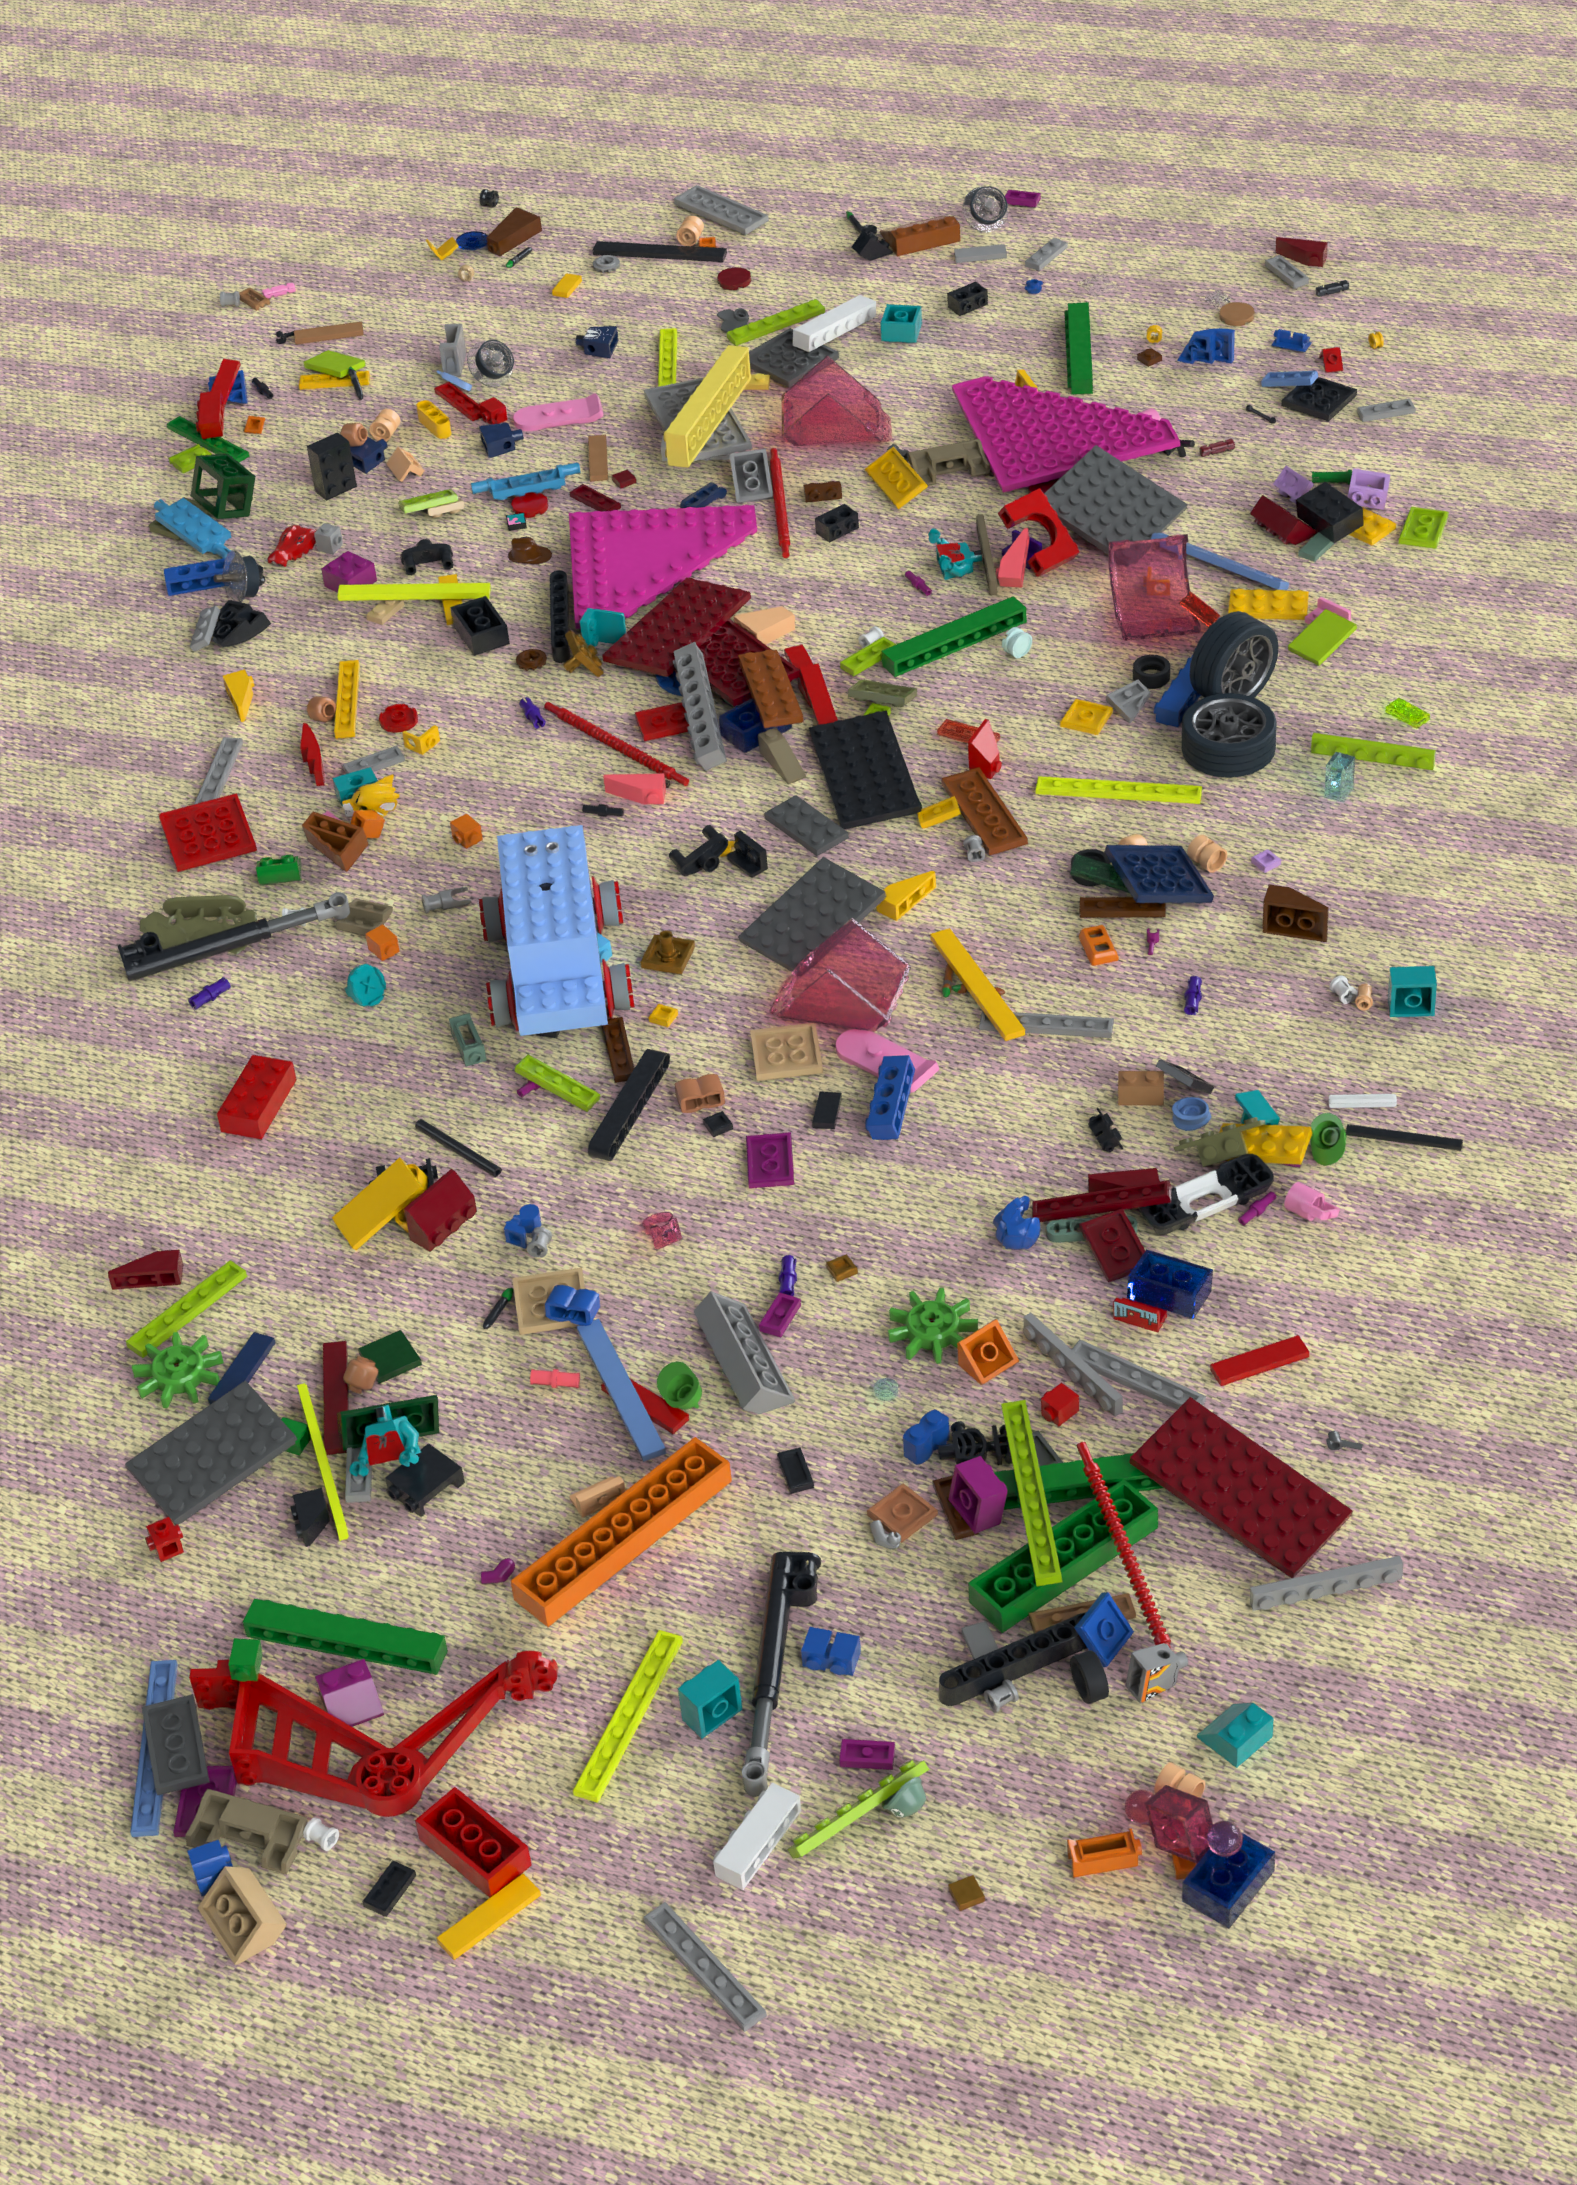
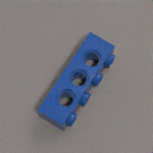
M238 556L165 568L164 576L168 596L232 585L231 581L214 582V575L231 574L232 563Z
M909 1055L884 1056L882 1065L878 1068L879 1077L877 1083L874 1084V1097L870 1101L869 1117L865 1120L866 1130L869 1131L873 1140L899 1139L915 1073V1068Z

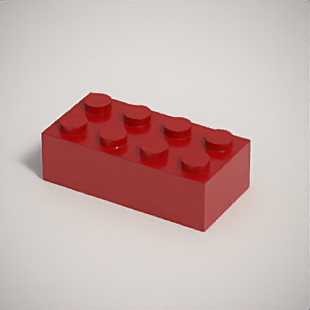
M252 1055L217 1112L221 1132L262 1140L297 1081L293 1061Z
M456 1787L452 1788L415 1820L419 1839L489 1898L519 1877L532 1865L528 1846Z

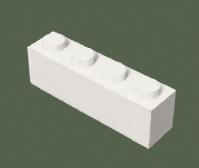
M773 1782L766 1791H762L758 1797L757 1804L752 1810L746 1812L742 1824L737 1830L731 1832L727 1844L715 1854L713 1859L715 1876L744 1890L801 1812L800 1796Z

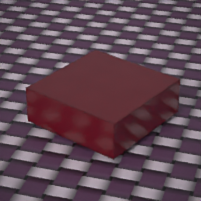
M628 469L612 475V481L620 489L637 483L636 477Z

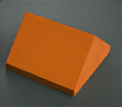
M994 1319L957 1343L958 1365L980 1385L985 1384L1019 1362L997 1319Z

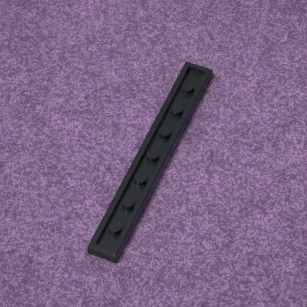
M597 241L593 248V255L724 262L727 248Z

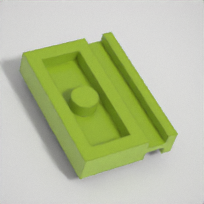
M197 444L168 459L169 463L173 464L181 473H186L194 469L196 456L212 454L204 447L201 448L200 444Z

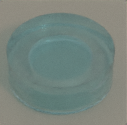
M883 1378L875 1383L874 1394L877 1399L891 1401L898 1396V1384L895 1380Z

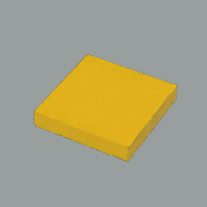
M1075 699L1060 721V727L1098 735L1113 713V707Z

